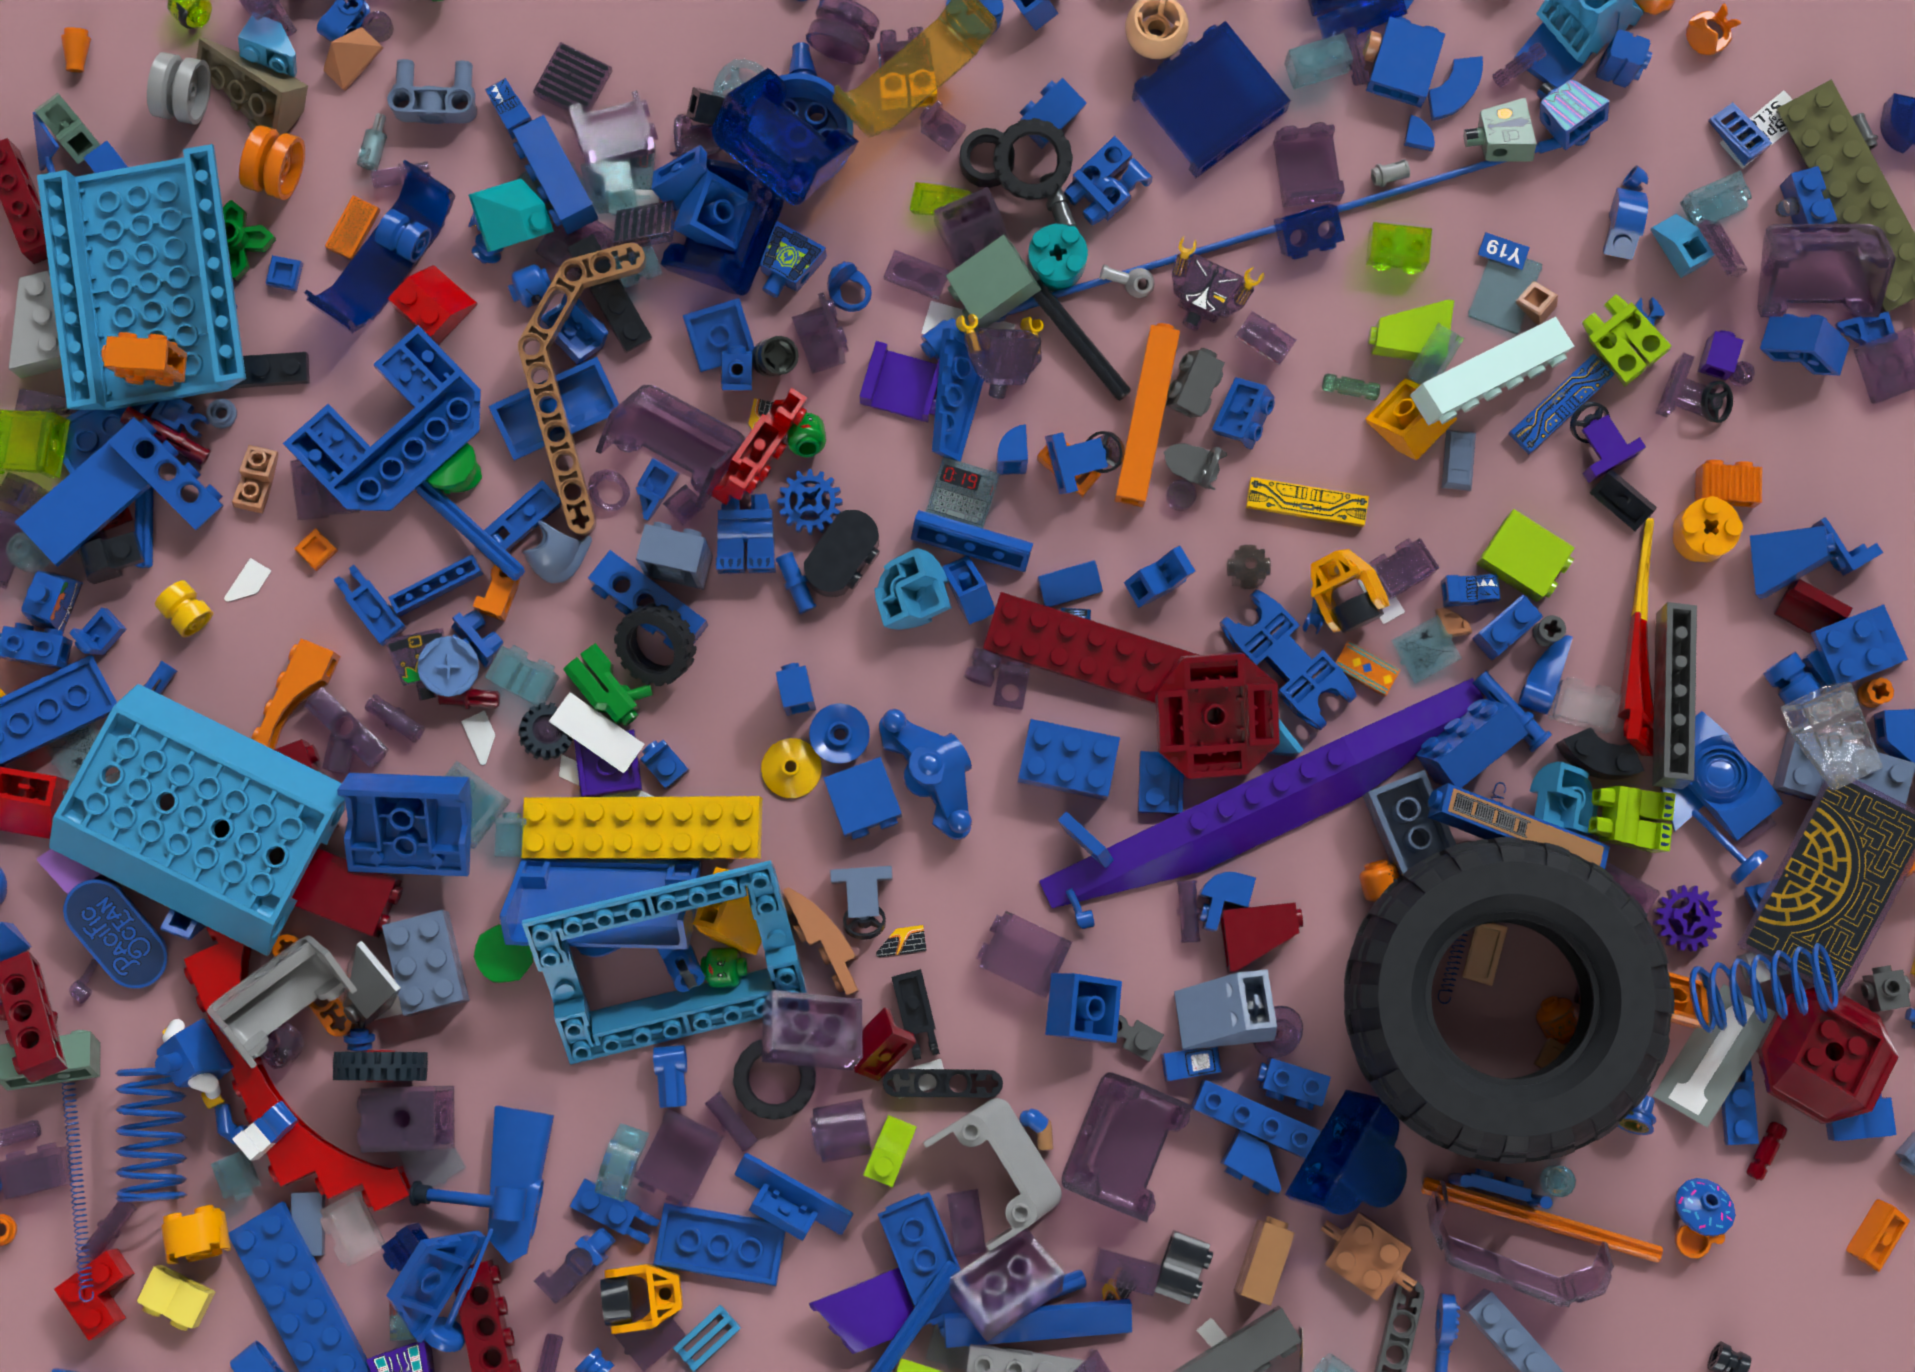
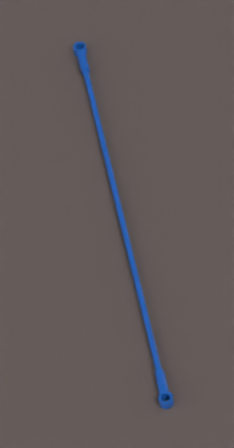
M1591 133L1585 136V139H1581L1574 145H1584L1590 138ZM1555 138L1547 139L1537 143L1535 153L1539 152L1542 154L1561 148V145ZM1482 161L1196 248L1194 253L1189 255V258L1507 161ZM1181 253L1123 270L1122 272L1129 273L1136 268H1143L1149 271L1179 262ZM1097 278L1054 291L1052 294L1056 298H1060L1113 281ZM1031 296L996 322H1003L1008 315L1040 305Z

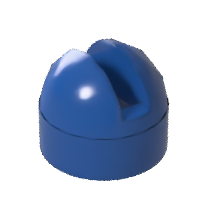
M1636 165L1627 174L1622 185L1629 190L1641 191L1643 190L1642 186H1640L1641 182L1648 184V174Z

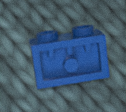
M1235 377L1214 423L1213 432L1216 435L1241 441L1246 448L1253 449L1255 442L1262 436L1263 424L1267 415H1270L1273 411L1275 404L1274 395L1266 385Z

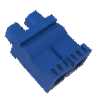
M767 494L751 495V509L740 510V500L734 497L730 499L727 505L722 503L721 510H718L716 570L718 574L745 573V543H747V570L749 573H776L774 514L772 509H770Z

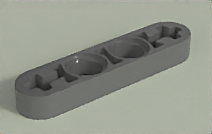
M1418 1281L1413 1287L1417 1295L1416 1297H1410L1408 1307H1414L1413 1313L1405 1309H1397L1398 1303L1405 1305L1406 1296L1401 1294L1403 1287L1396 1283L1374 1372H1388L1382 1370L1383 1365L1391 1369H1399V1372H1406L1424 1300V1289ZM1401 1314L1406 1315L1410 1320V1327L1405 1332H1397L1393 1326L1394 1319ZM1393 1345L1399 1346L1403 1352L1402 1359L1397 1363H1390L1386 1358L1387 1349Z

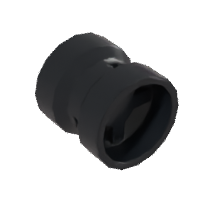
M1720 1341L1712 1350L1707 1367L1713 1372H1748L1752 1358L1741 1351H1733L1730 1345Z

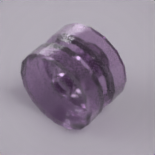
M820 0L815 11L817 19L811 22L806 33V41L811 47L830 59L851 65L863 64L870 51V43L868 41L875 38L880 26L877 16L866 7L852 0Z

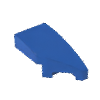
M1889 311L1865 318L1860 316L1835 324L1837 330L1864 348L1892 343L1897 339Z

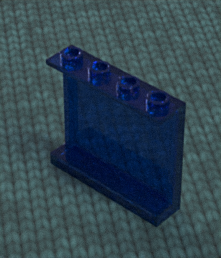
M1226 21L1218 27L1216 24L1209 27L1203 33V38L1196 43L1193 41L1187 43L1180 50V54L1173 60L1170 58L1164 60L1157 67V71L1151 76H1142L1134 84L1132 100L1134 102L1138 99L1191 163L1189 171L1195 178L1202 175L1287 112L1291 102L1289 97Z

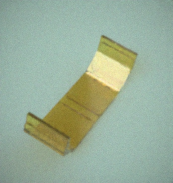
M951 0L938 19L856 89L844 92L836 85L834 87L833 101L868 138L877 136L883 131H889L978 54L980 48L997 29L996 18L979 0Z

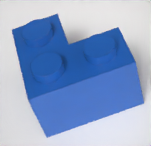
M1784 314L1782 317L1770 316L1760 349L1773 361L1800 362L1813 375L1840 376L1850 343L1841 335L1839 330L1835 329L1828 322L1827 318L1821 315L1814 314L1809 317H1798L1792 314Z

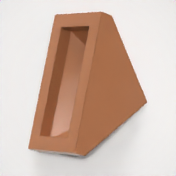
M360 27L331 41L323 71L346 91L384 47L364 28Z

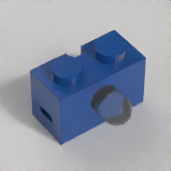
M1819 166L1791 173L1782 182L1780 188L1784 200L1776 204L1775 211L1780 217H1791L1798 239L1826 232L1837 221L1830 198L1824 199L1822 194L1826 189V185Z

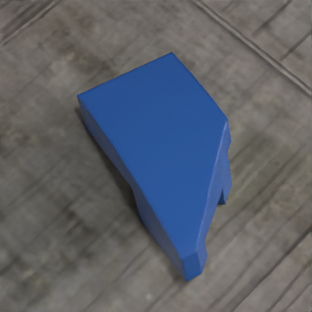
M656 458L651 459L638 482V487H636L643 509V518L647 521H650L680 475L679 472Z

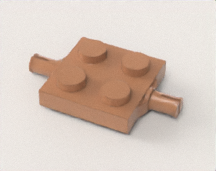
M1359 1212L1352 1224L1344 1230L1329 1220L1322 1227L1321 1231L1336 1240L1334 1251L1325 1265L1376 1301L1394 1281L1409 1292L1416 1285L1417 1281L1402 1272L1404 1260L1412 1250V1247L1362 1212Z

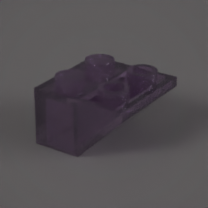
M988 187L934 210V223L956 268L1002 235L1008 238L1001 213Z

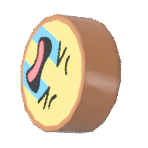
M1374 31L1368 33L1362 52L1363 60L1375 61L1381 45V33Z

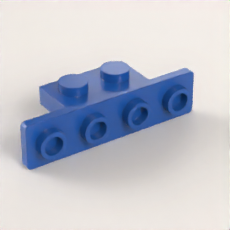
M749 1153L744 1154L736 1169L735 1175L760 1189L749 1211L802 1241L814 1221L842 1235L853 1216V1212L842 1205L835 1203Z

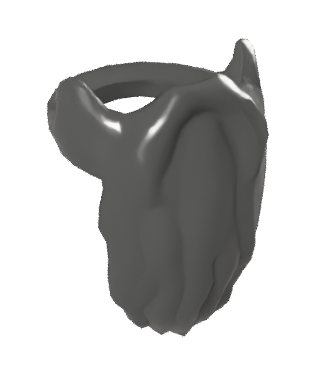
M1182 443L1170 446L1164 451L1166 465L1174 474L1201 487L1215 490L1216 488L1211 486L1210 483L1217 479L1220 471L1218 461L1226 457L1227 452L1220 447H1213L1209 451L1202 447Z

